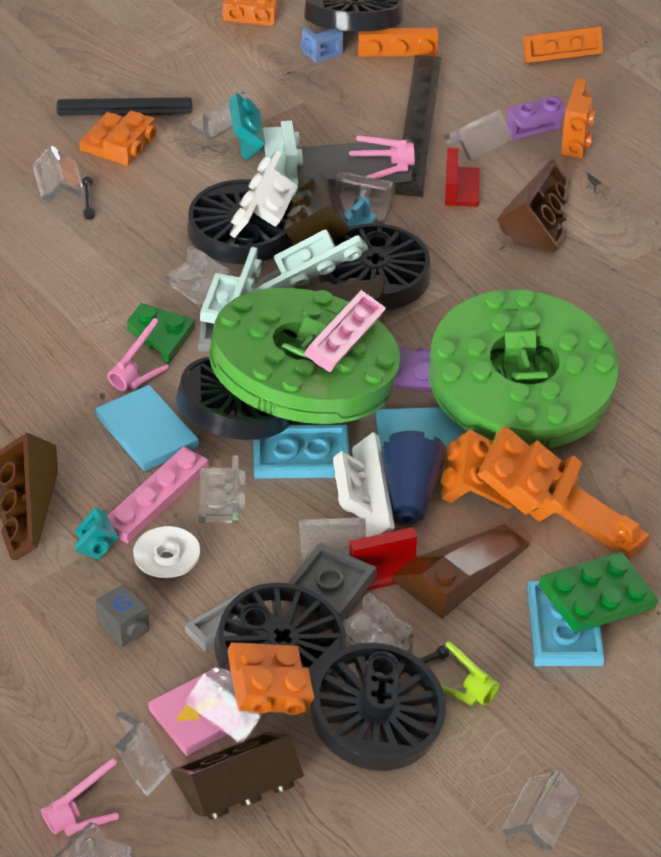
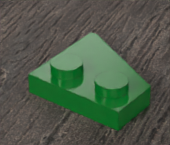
M140 303L127 320L128 331L139 338L151 321L157 318L158 324L143 344L150 350L155 348L161 353L162 361L170 364L194 331L195 319Z

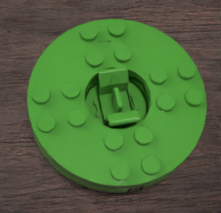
M270 288L243 294L227 303L221 309L214 323L209 360L219 381L232 394L254 408L291 421L333 424L366 417L376 412L387 402L392 394L400 365V351L391 332L377 320L331 372H328L323 367L318 366L304 353L309 345L350 301L335 297L330 292L324 290Z
M527 289L499 290L469 298L455 306L445 315L433 335L428 362V377L430 387H432L431 391L441 409L464 430L468 431L470 429L493 441L497 431L507 426L529 446L538 440L547 448H553L578 440L591 432L603 420L610 408L617 383L618 359L613 343L604 329L577 306L555 296Z

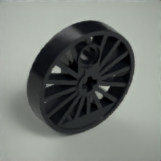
M305 0L304 18L308 22L320 27L342 31L388 29L402 23L404 16L403 0Z
M238 179L214 184L201 191L190 204L187 224L189 239L201 253L225 263L245 264L251 247L258 248L257 259L262 260V262L272 259L275 255L288 249L293 243L284 231L288 218L287 215L293 203L292 200H290L282 220L276 227L253 212L248 223L234 238L230 235L234 227L231 220L238 209L243 208L240 202L247 191L252 190L248 187L251 180Z
M360 224L351 226L349 233L333 240L336 247L359 235L367 244L368 250L362 252V255L356 260L345 261L337 265L332 272L319 275L320 283L331 281L332 285L348 283L350 278H358L359 281L375 279L376 275L385 274V311L397 309L414 302L422 296L429 286L431 265L428 249L417 236L405 229L388 224Z
M209 357L192 362L182 373L176 395L178 408L190 422L205 431L232 439L257 440L278 435L285 431L292 423L291 420L279 418L254 408L232 394L215 375Z
M266 583L243 591L228 604L217 628L215 655L222 673L233 685L227 652L231 643L298 646L302 668L309 669L313 689L316 675L322 665L333 654L346 648V631L337 611L319 594L295 584ZM272 600L273 614L263 601ZM281 601L292 602L285 623H283ZM298 605L308 608L292 624ZM236 615V616H237L238 618H240V619H239V621H238V620H234V619H232V618ZM316 615L322 618L320 620L307 624ZM329 629H331V631L333 632V633H323V634H319V633L324 632V631L329 630ZM224 631L236 634L237 636H224ZM336 672L331 674V676L335 677L336 679L339 678V675ZM321 686L320 692L325 693L328 691V689Z
M360 643L343 648L329 657L322 665L313 685L314 699L311 703L310 711L318 736L335 755L360 768L389 771L403 768L416 762L431 748L445 720V695L433 671L412 653L393 645ZM355 664L360 679L347 665ZM402 671L411 676L410 679L398 686L399 676ZM336 672L344 682L331 676V674ZM419 685L424 689V692L406 695ZM322 686L335 694L320 692V688ZM431 703L433 709L415 706ZM321 706L337 709L323 712ZM346 721L334 730L329 725L331 723ZM418 721L434 723L433 729ZM361 725L354 738L345 736ZM372 726L371 740L363 739L369 727ZM380 733H381V735H382V738H383V741H384V742H380V741H379V739H380ZM411 734L423 739L424 741H422L419 744ZM395 738H396L402 745L397 744Z

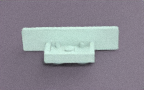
M281 121V127H264L265 156L267 155L270 158L276 150L281 152L274 170L298 185V166L303 165L302 149H299V132H294L292 121ZM296 188V190H295V192H294V194H293L291 200H293V198L295 197L297 188Z
M325 229L275 255L274 259L281 275L255 288L254 291L270 288H295V286L306 285L310 279L332 272L337 265L345 261L356 260L362 255V252L368 250V246L358 235L335 247L330 233Z
M251 247L240 277L215 273L200 312V321L215 323L218 313L227 303L236 297L254 291V277H259L262 260L257 259L258 248Z

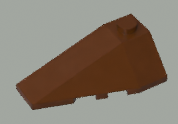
M554 159L550 160L507 205L497 219L504 234L510 236L514 243L554 252L559 249L565 239L566 231L562 228V223L567 220V214L563 211V206L568 202L570 181Z
M25 433L0 450V518L3 523L1 533L10 558L15 561L33 551L39 545L58 474L56 445L30 433Z
M503 524L415 557L395 573L392 580L443 619L528 547L529 542Z

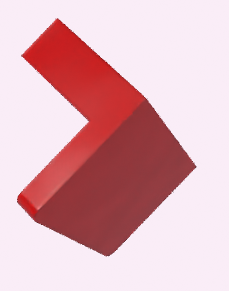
M447 148L445 205L478 207L480 168L458 166L459 149Z
M413 527L349 541V556L375 566L377 569V577L366 591L397 584L392 580L393 575L417 557V535Z

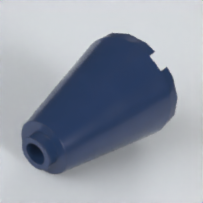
M421 431L393 433L389 436V441L386 443L384 441L382 444V457L392 515L405 525H413L425 517L446 458L445 444L435 436L434 441L424 438L425 432Z

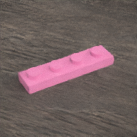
M361 290L309 345L304 354L318 366L331 372L377 322L386 307Z
M183 446L107 515L119 536L118 539L127 544L133 540L209 469V460Z

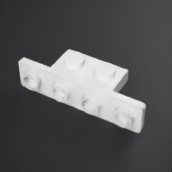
M278 150L270 158L266 155L257 167L260 174L257 173L251 180L248 187L252 190H248L240 202L243 208H239L231 220L234 227L230 235L234 238L248 223L253 212L274 227L282 220L298 185L274 170L281 156V152Z
M372 432L352 448L353 457L343 451L333 457L334 475L337 482L340 506L345 511L352 512L363 519L366 537L392 532L395 528L380 439L378 434Z

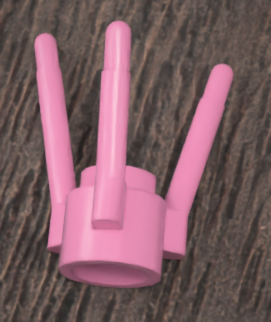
M358 135L356 137L357 141L394 147H390V150H359L349 152L350 156H391V164H397V166L367 175L365 177L366 181L378 179L396 172L408 171V165L415 164L413 143H407L406 140H391Z
M157 318L151 321L122 360L107 373L109 382L116 389L125 391L130 386L133 390H136L142 383L169 369V365L165 364L138 377L139 367L131 360L158 324Z
M116 759L109 760L63 797L41 809L46 824L54 834L64 830L65 834L69 837L79 830L105 824L120 818L119 813L115 812L76 823L75 819L80 816V813L73 801L117 763Z

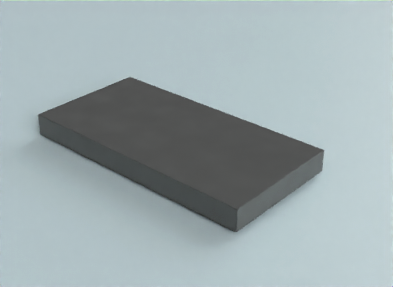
M405 139L407 143H411V139ZM363 142L300 147L302 149L303 165L299 166L298 183L308 176L313 178L320 173L323 174L332 187L411 182L412 165H408V171L396 172L378 179L366 181L365 177L367 175L397 166V164H391V156H350L349 152L359 150H390V147L394 146Z

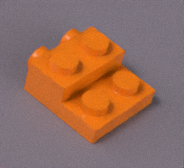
M223 0V21L274 26L282 0Z
M576 78L565 110L561 155L582 159L586 148L591 149L594 132H590L589 129L590 126L594 125L596 110L592 109L593 98L590 97L591 92L586 91V79Z
M130 111L125 117L106 112L79 141L80 151L129 166L136 157L141 155L142 150L155 139L157 134L155 118L134 111Z
M504 426L497 431L477 475L522 513L527 515L536 508H544L550 501L552 494L548 489L562 475V472L558 469L561 460L538 440L529 446L507 426Z
M231 643L227 652L238 711H252L255 714L281 712L288 715H297L307 711L314 699L309 669L302 668L298 646Z

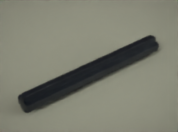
M190 97L57 100V114L60 116L105 115L106 112L127 115L130 111L141 114L192 113V99Z

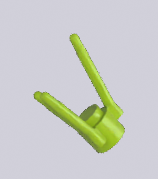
M447 641L446 647L451 651V654L471 673L463 683V687L467 689L466 693L441 684L444 694L460 699L471 707L476 702L483 706L488 705L498 693L500 683L482 671L451 641Z

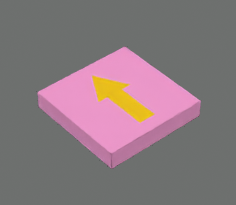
M209 672L148 702L149 711L186 756L246 725V716L241 711H238L236 704Z

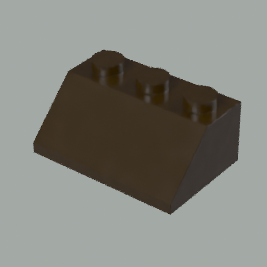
M268 731L171 770L173 778L194 814L207 816L209 820L228 814V807L241 803V806L254 804L262 799L261 794L272 789L274 793L288 790L295 786V780L304 777L291 736Z

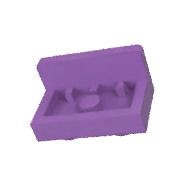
M559 96L508 107L506 135L510 140L560 129L561 118L565 117L567 106Z
M398 345L400 365L394 388L431 391L432 387H430L428 377V362L431 348L421 347L415 351L405 350L404 346Z

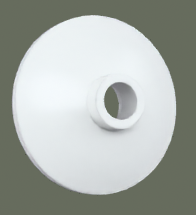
M172 526L158 527L145 532L138 538L133 549L134 561L148 575L158 578L178 577L195 567L200 558V545L195 536L182 528Z

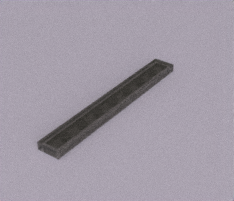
M415 55L402 139H411V143L414 145L415 164L412 165V181L396 183L395 195L423 197L442 57Z

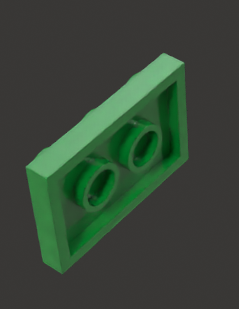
M621 551L542 575L538 583L575 634L653 609L659 600Z

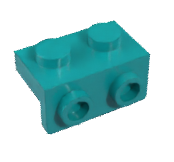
M235 93L229 99L233 133L239 137L241 155L247 160L253 154L258 153L263 145H265L260 110L250 99H244Z

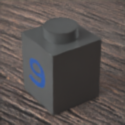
M124 584L96 600L98 623L121 646L141 638L149 631L148 607Z

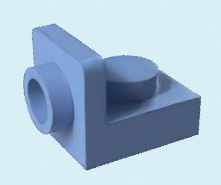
M309 28L302 29L301 49L315 63L343 54V31L329 29L314 34Z

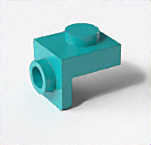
M95 507L75 529L79 541L74 545L77 553L99 560L119 538L105 511Z

